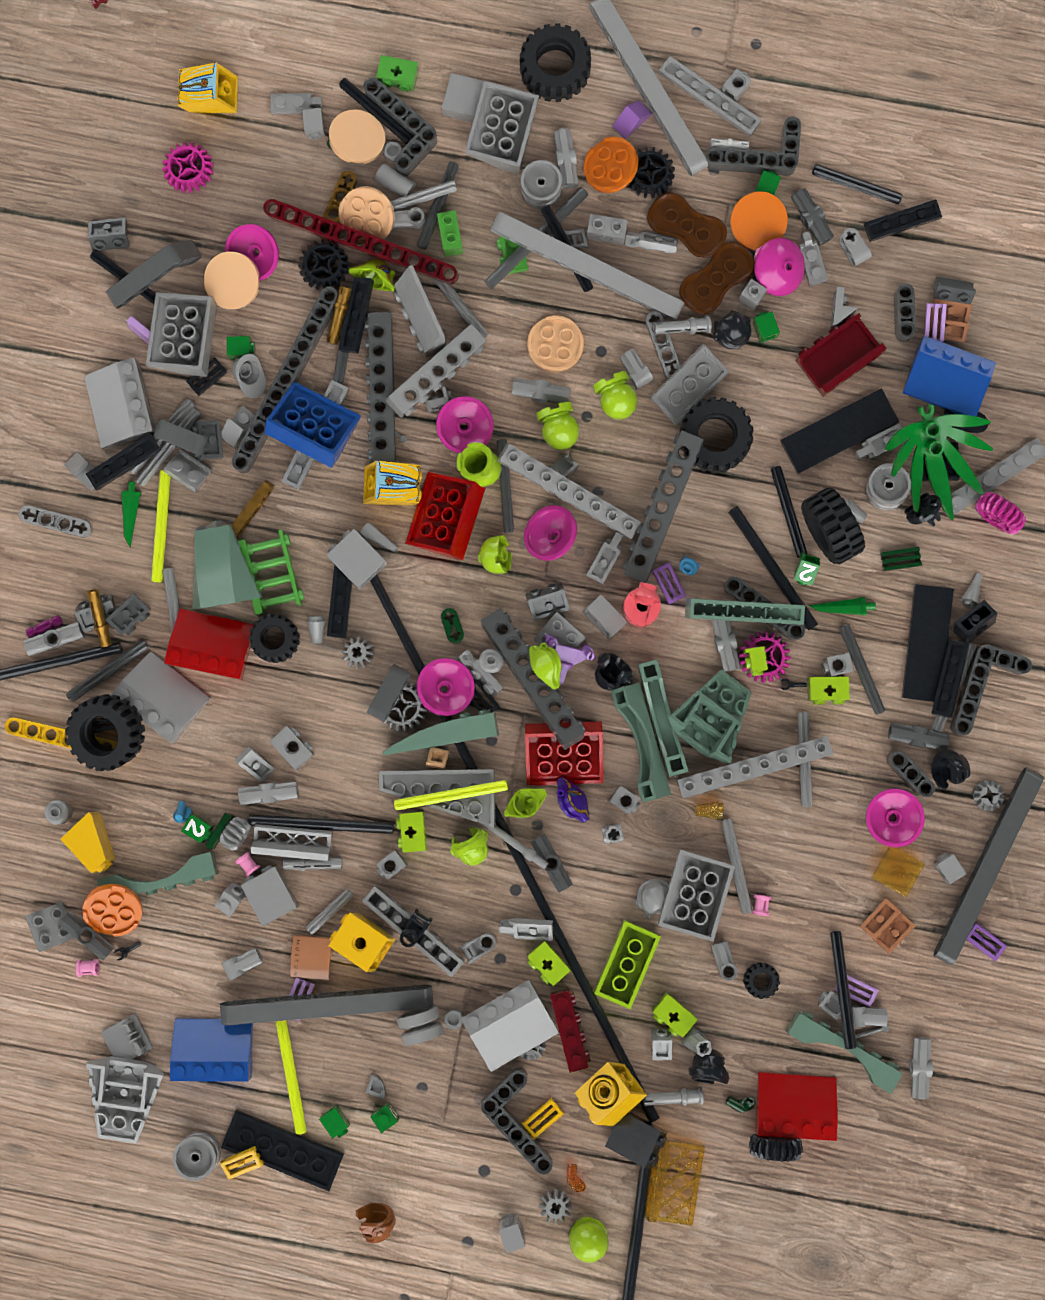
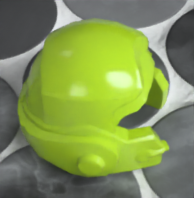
M470 827L469 830L473 837L458 843L456 837L453 836L450 853L452 856L454 855L456 858H459L464 864L476 866L487 858L489 835L483 829Z

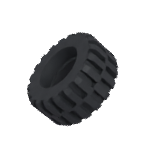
M555 23V26L546 24L543 29H540V27L535 29L534 35L529 34L527 36L526 42L521 47L520 74H522V81L524 84H527V89L530 93L535 91V95H539V99L545 97V101L548 102L551 99L561 102L562 98L566 100L571 99L573 93L578 95L581 92V87L584 88L586 86L591 70V50L587 46L585 37L580 38L578 30L572 31L571 26L568 25L561 27V23ZM549 51H562L570 56L573 66L565 74L553 76L546 74L539 68V58Z
M711 397L707 401L705 399L701 400L697 405H693L682 421L679 434L682 430L698 436L700 426L710 419H719L726 422L733 431V443L723 452H713L702 445L694 467H700V470L703 472L708 470L711 473H717L718 471L723 473L727 472L730 468H735L746 457L753 443L752 433L754 430L750 424V416H746V410L743 407H737V403L733 400L731 403L726 401L727 398L723 397L720 400H716V397ZM684 446L680 449L684 451V457L686 458L689 455V449Z
M825 488L803 501L801 510L805 523L818 547L830 562L840 565L863 552L865 540L860 525L844 498L835 489Z
M102 694L84 701L71 712V717L66 722L69 727L65 728V735H68L66 742L72 748L70 750L71 754L78 757L77 761L80 764L84 762L86 763L85 767L89 769L95 767L96 771H112L131 761L142 748L140 744L145 739V736L142 735L145 732V725H141L142 716L137 715L136 711L138 709L134 705L131 707L129 705L130 701L125 698L120 700L118 695ZM96 716L107 718L116 727L118 744L115 749L106 748L96 740L93 734V721Z

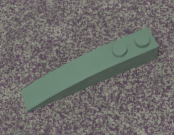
M686 598V618L804 625L805 605Z
M489 709L479 711L477 716H472L471 713L461 714L460 719L434 725L399 741L383 751V755L498 736L496 712L491 713Z

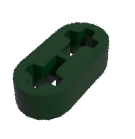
M447 608L441 614L444 630L451 643L459 644L464 639L460 619L454 609ZM447 612H450L451 615L455 614V617L452 618L453 625H450L449 621L444 619L447 616ZM455 627L457 633H461L458 636V640L450 638V635L453 634L451 629Z

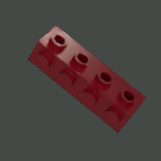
M569 988L551 992L550 998L569 1073L589 1068L588 1062H591L589 1051H584L583 1043H586L584 1031H579L578 1024L581 1023L579 1012L574 1011L573 1007L576 1004L574 992L570 993Z

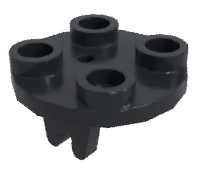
M924 493L920 496L918 512L914 511L913 505L905 509L906 519L910 524L914 525L927 521L931 526H935L934 519L941 521L938 511L942 506V501L937 495Z

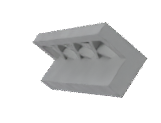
M255 824L251 854L328 861L331 853L332 831ZM259 831H266L270 837L267 839L259 838ZM279 833H286L290 838L281 840L277 835ZM298 835H305L309 840L300 842L296 837ZM327 837V845L319 844L315 839Z

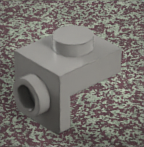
M232 882L224 890L215 907L228 917H231L241 901L246 897L242 887Z
M829 990L828 993L824 991L818 998L820 1001L818 1006L837 1021L841 1016L839 998L832 990Z

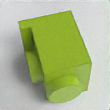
M765 646L743 650V654L748 655V657H745L746 669H750L752 676L763 675V671L768 670Z

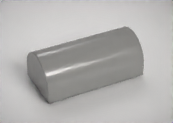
M385 163L380 166L375 175L376 182L400 197L410 195L417 186L415 182Z

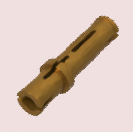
M340 286L337 301L334 303V314L326 342L338 345L352 291L350 288Z
M91 589L86 591L94 619V631L97 632L100 647H107L112 645L108 630L110 626L105 619L99 589Z

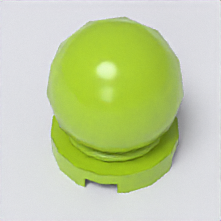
M626 371L613 374L614 378L608 381L603 378L593 385L594 393L596 395L601 394V409L608 417L615 420H623L630 417L636 410L638 403L637 393L633 387L626 384L630 379Z
M571 402L559 403V408L550 410V407H547L536 413L537 421L544 423L542 436L547 445L553 449H568L578 440L579 424L570 415L574 411Z
M475 442L468 444V447L458 454L456 461L458 471H460L463 477L478 483L482 487L493 485L499 479L502 471L501 463L497 462L498 456L483 443Z
M591 1216L581 1217L574 1222L569 1232L570 1249L573 1255L586 1263L596 1262L605 1255L609 1241L607 1229L603 1222Z

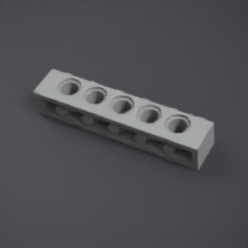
M470 324L389 395L386 402L400 418L404 415L408 417L416 410L415 405L419 402L422 405L430 397L428 394L432 390L437 392L444 385L442 382L446 378L450 380L457 374L456 369L458 367L464 368L471 361L470 357L473 354L476 356L485 349L483 345L486 340ZM461 345H467L469 351L464 352L461 349ZM447 357H453L456 363L450 364L447 361ZM433 369H439L442 372V376H436L433 373ZM419 381H425L428 384V388L420 387ZM411 393L414 396V400H407L405 394Z
M375 885L362 900L363 903L400 934L412 916L411 913L378 885ZM428 928L414 945L451 978L465 962V959ZM410 932L405 933L404 937L410 943H413L415 940L414 935Z

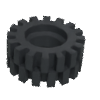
M757 962V964H752L750 968L746 969L747 972L744 973L743 982L746 990L752 996L759 999H767L769 996L775 995V991H778V985H780V977L775 968L767 963ZM759 973H765L769 977V983L764 988H759L754 983V979Z

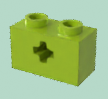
M849 677L807 678L808 701H813V705H824L825 701H832V704L839 705L844 704V701L850 700ZM828 686L829 689H833V693H830L829 696L827 692H824V689L828 688Z
M424 812L399 814L400 818H396L397 829H401V837H398L399 849H402L403 853L426 851ZM410 827L416 830L413 838H411L410 834L406 833V831L410 830Z
M543 940L527 955L529 958L528 964L534 970L538 969L542 973L540 977L547 985L551 983L554 986L571 971L546 940ZM546 960L548 962L551 960V968H544L543 961Z
M667 992L652 1009L654 1013L653 1018L660 1024L665 1022L669 1026L668 1030L676 1037L678 1035L684 1037L698 1020L696 1016ZM670 1012L672 1014L676 1013L678 1018L670 1020Z

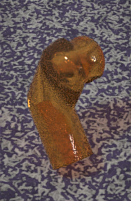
M567 1164V1184L575 1192H584L586 1184L576 1175L577 1165Z

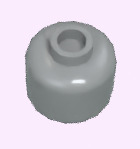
M487 649L481 653L479 664L485 672L496 674L503 668L504 659L498 650Z
M53 800L47 804L44 813L48 822L60 825L67 823L71 819L73 810L67 801Z

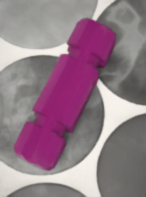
M57 615L52 617V620H45L35 625V627L26 629L28 638L44 634L46 631L54 629V627L63 625L62 618Z

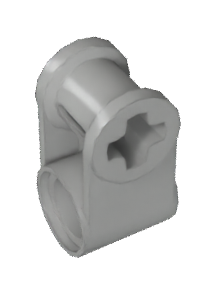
M848 228L839 238V244L853 267L872 257L870 249L856 229Z
M485 932L458 948L464 952L468 959L467 963L470 964L495 947L497 939L493 933ZM490 937L493 944L489 947L485 946L482 939Z

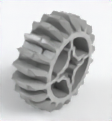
M407 681L403 690L411 692L417 701H406L402 690L394 706H397L401 700L404 704L411 705H407L403 713L400 708H392V711H398L401 722L393 720L388 715L382 724L385 725L390 722L389 729L396 725L395 730L399 732L400 726H403V731L406 732L407 725L413 730V722L417 725L421 724L417 720L418 717L425 719L421 711L427 712V709L422 708L423 704L418 697L417 688L413 690L415 687L413 682L410 687H407ZM417 707L415 715L407 720V711L410 708Z

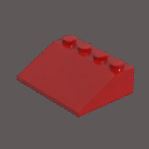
M428 472L421 492V499L417 504L405 544L450 558L463 560L486 488L474 481Z
M179 609L168 643L164 664L243 680L251 644L249 640L251 632L249 631L254 627V624Z
M602 721L581 722L585 727L584 739L566 750L563 749L547 723L525 724L527 786L557 785V780L561 777L566 778L573 784L604 783ZM569 722L560 724L563 728H568L571 725Z
M758 1072L755 1132L758 1136L837 1141L836 1077Z

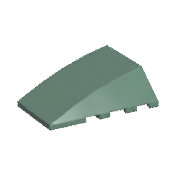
M231 525L195 531L192 609L262 598L260 591L256 588V581L249 572L246 558L242 556L241 547Z
M721 669L672 713L668 719L675 734L705 757L730 764L732 760L731 755L737 743L736 738L741 730V721L746 713L752 692Z

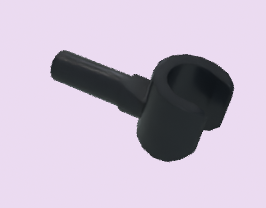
M788 679L781 680L782 682L787 681L789 683L787 688H781L784 691L794 687H807V683L790 682Z
M139 941L127 948L121 947L116 949L114 953L118 951L122 953V957L117 959V961L125 959L128 953L142 945Z

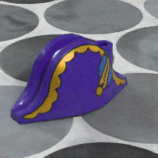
M561 777L557 780V799L560 809L569 818H575L583 823L588 821L589 810L586 795L579 787L566 778Z

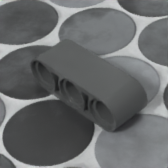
M907 283L900 285L894 293L895 337L900 342L910 340L916 331L915 292L912 285ZM900 291H905L908 297H902ZM901 310H906L909 316H903ZM901 328L908 329L909 335H904Z
M159 419L153 435L157 439L202 456L208 440L205 436Z
M393 664L370 704L367 713L385 722L411 673Z
M897 751L888 755L887 764L916 795L920 797H930L933 795L935 785L905 753ZM895 755L901 757V763L898 766L893 762ZM909 769L915 772V777L912 780L907 777ZM923 783L928 785V791L925 794L920 790Z

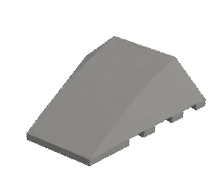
M114 1056L86 1062V1067L89 1071V1086H91L93 1095L91 1097L92 1104L95 1107L94 1116L98 1138L137 1144L164 1073L150 1062Z

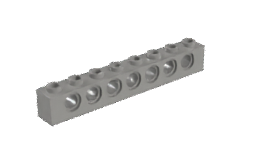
M511 444L505 445L497 459V462L626 538L632 539L641 523Z
M828 736L677 781L682 797L687 798L833 755Z

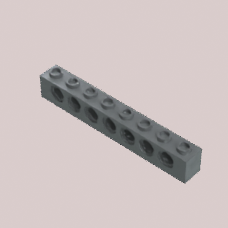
M391 312L368 313V319L365 322V330H368L369 337L365 338L366 349H369V356H366V368H369L370 375H366V384L370 386V393H367V405H370V412H367V422L371 424V431H368V442H371V450H368V460L372 461V463L375 461L396 463L395 411L386 402L388 396L394 392ZM377 330L384 332L381 337H375L374 333ZM381 348L384 350L381 356L374 354L377 349ZM378 367L385 369L384 373L380 375L376 374L375 370ZM378 386L385 387V391L383 393L375 392ZM380 404L386 406L383 412H377L376 407ZM379 423L386 424V428L383 431L376 429ZM379 442H386L387 446L385 449H377Z
M682 430L680 434H676L673 441L675 448L673 452H669L666 458V462H668L666 470L662 469L658 479L661 481L659 488L655 487L652 493L653 503L651 506H647L644 516L647 517L645 523L640 524L637 534H639L637 542L633 541L630 548L632 555L624 563V575L643 583L648 581L705 439ZM684 446L689 449V455L686 458H682L679 455L680 448ZM674 465H679L682 468L679 476H675L672 473ZM667 483L674 485L675 489L672 494L665 492L664 488ZM660 501H664L667 504L665 512H661L657 508ZM652 519H657L660 522V527L657 530L652 529L650 526ZM645 537L652 539L653 544L651 547L644 546L643 539ZM637 555L645 557L644 565H639L636 562Z
M498 609L483 618L481 626L496 649L502 654L504 661L563 749L566 750L584 739L585 727L581 721L577 722L573 717L575 713L570 705H565L563 702L564 697L559 689L553 690L540 678L536 681L529 679V676L536 675L530 663V646L528 643H523L521 640L522 635L517 627L513 628L511 625L512 620L508 613H503L501 609ZM500 629H506L508 631L506 634L498 633ZM511 644H516L518 648L515 650H511L508 648V646ZM526 659L528 664L520 665L518 662ZM542 690H547L549 695L543 697L539 693ZM558 706L560 710L558 712H552L550 711V707ZM567 721L571 725L568 728H563L560 724Z

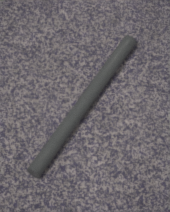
M580 187L554 212L559 223L588 196L584 188ZM546 221L537 229L547 235L551 232ZM522 246L516 249L484 281L487 287L493 289L531 251Z

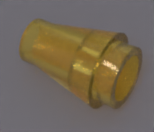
M719 801L696 805V816L714 820L723 819L724 805L719 803Z

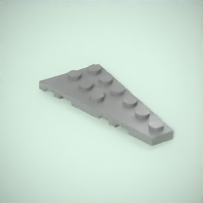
M495 769L379 771V791L401 798L495 782ZM495 793L426 805L495 828Z

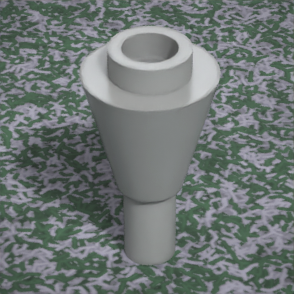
M975 573L972 584L960 599L967 608L973 609L979 604L980 583L983 577L980 573Z

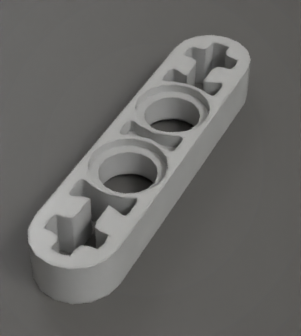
M652 311L647 315L645 322L664 375L668 380L671 376L669 375L671 372L670 364L676 363L672 365L674 371L681 365L669 333L664 334L666 336L665 342L659 343L656 341V335L652 331L653 322L650 323L651 317L654 316L655 319H659L657 322H664V319L659 312ZM670 351L673 357L670 360H664L662 353Z
M27 505L23 506L19 511V518L22 521L35 526L81 538L89 537L93 531L92 525L83 519ZM30 510L32 514L38 516L37 519L34 517H28L27 519L24 514ZM46 514L51 516L49 524L42 523V517ZM63 519H68L70 522L67 529L60 527V522ZM74 524L83 527L85 524L87 531H83L81 534L79 529L74 528Z

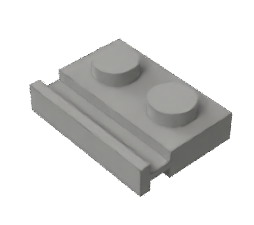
M181 449L164 467L166 474L193 492L198 490L212 472L210 468Z

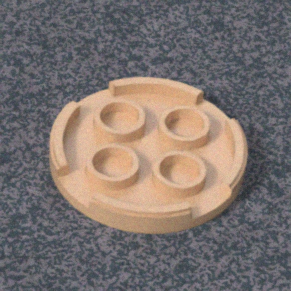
M347 110L337 115L332 121L329 129V143L334 153L348 163L367 164L374 161L381 154L385 144V132L381 123L370 113L362 110Z
M368 186L355 188L342 199L339 206V222L342 225L380 239H385L392 231L395 221L392 203L383 192L376 188ZM360 238L357 243L365 244L366 239Z
M223 252L215 256L207 265L204 274V286L208 296L212 297L218 306L225 309H241L249 305L256 298L259 291L260 275L254 262L246 255L238 252Z
M559 315L545 317L536 323L529 332L527 340L528 353L532 361L545 371L554 373L566 371L572 368L582 356L584 349L583 334L578 326L567 317Z

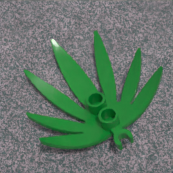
M928 404V411L924 413V408L920 406L918 407V413L922 416L923 421L904 426L890 438L885 446V450L889 451L905 441L895 457L891 476L895 477L916 445L910 469V493L914 511H919L923 457L925 455L927 474L933 492L941 499V507L950 520H954L950 485L942 453H944L954 471L967 485L981 495L984 494V491L967 462L946 437L949 436L955 441L970 447L993 451L990 445L978 437L952 428V426H982L990 424L991 421L965 414H947L933 418L932 415L935 409L932 404Z

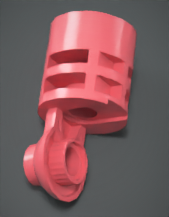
M640 582L639 587L627 595L622 612L630 625L642 628L649 626L656 620L661 611V600L656 592L657 586ZM637 605H644L646 607V611H639L637 609Z

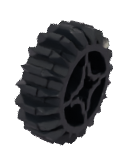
M646 146L644 152L641 149L637 150L638 164L645 161V166L637 170L634 178L627 185H632L631 191L637 189V196L642 192L644 193V198H647V195L650 194L653 199L655 193L660 196L662 191H668L667 186H672L673 182L671 180L675 177V174H673L675 167L671 166L673 164L672 159L667 160L668 153L662 156V149L655 152V147H652V151H649ZM652 161H655L660 165H655L652 163ZM648 167L652 173L651 179L647 172ZM665 175L659 183L654 184L655 178ZM639 180H644V181H646V182H647V185H646V184H643V183L640 182Z
M323 239L320 245H318L317 241H314V247L308 245L309 251H302L305 257H299L302 263L298 264L299 269H301L299 273L301 276H304V282H309L308 285L311 288L315 285L316 290H319L321 286L323 289L327 286L334 288L333 284L335 283L337 286H340L339 280H346L343 274H349L346 268L350 266L349 262H347L348 256L344 254V249H339V244L333 245L330 240L325 244ZM320 253H331L327 256L320 255ZM315 258L316 264L313 266V270L309 271L310 262ZM336 260H339L338 269L333 273L332 266ZM320 261L327 265L328 270L326 269V267L324 268L323 266H321ZM327 275L328 278H317L316 276Z
M753 1134L750 1137V1154L756 1158L767 1161L789 1162L799 1160L803 1153L801 1139L758 1136L757 1134Z

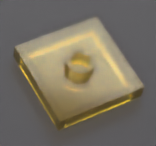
M888 847L871 878L906 898L925 864L897 847Z

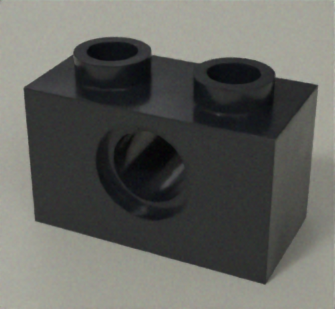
M983 600L954 622L953 632L962 642L969 643L996 623L998 613Z

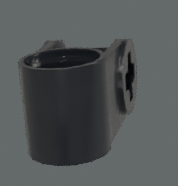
M416 908L400 935L401 944L405 947L414 946L433 919L425 917ZM410 932L414 935L415 940L413 943L408 944L404 941L405 933Z

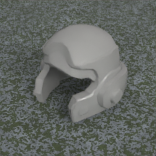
M662 879L647 880L638 889L635 904L644 911L648 919L651 918V914H660L669 887V883Z

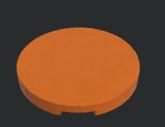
M615 136L604 138L603 141L593 148L591 147L585 157L583 172L587 182L592 188L602 193H614L625 188L637 172L638 155L635 148L626 139Z
M758 191L745 195L736 203L731 214L730 223L733 235L737 241L749 249L757 250L766 242L783 237L787 228L788 217L783 203L776 196L768 192Z
M106 884L93 889L86 896L82 914L85 923L96 933L100 932L117 937L131 932L138 926L143 908L140 898L130 888L119 884Z

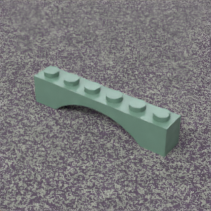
M656 659L638 664V671L667 775L671 777L686 773L688 768L678 736L675 734L668 719L671 712L658 661Z
M640 683L611 690L615 708L628 723L637 744L640 764L637 785L642 803L671 795Z
M213 851L192 856L176 873L161 880L138 881L118 874L97 879L98 887L106 884L123 885L133 890L139 897L138 893L146 892V895L158 893L157 889L164 887L165 891L177 888L176 884L183 883L184 886L196 884L195 880L202 878L203 882L212 880L214 875L219 874Z
M797 1011L786 1029L789 1035L805 1044L829 1043L846 1049L842 1032H832L829 1030L831 1026L823 1021H820V1023L812 1020L814 1016L806 1011H803V1013ZM857 1041L855 1049H846L862 1063L873 1084L892 1094L903 1074L898 1070V1065L891 1061L885 1063L881 1060V1055L874 1051L868 1053L864 1050L865 1046Z

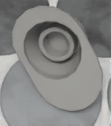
M245 354L241 358H236L232 367V374L238 381L242 392L249 398L260 397L266 389V378L259 359L253 354Z

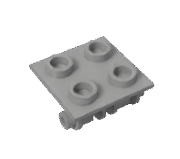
M556 612L534 640L539 644L545 643V636L550 634L557 639L558 644L577 648L586 636L560 613Z
M63 902L25 916L39 952L75 938L58 924L67 914Z
M136 1014L101 1032L114 1057L134 1059L153 1048Z

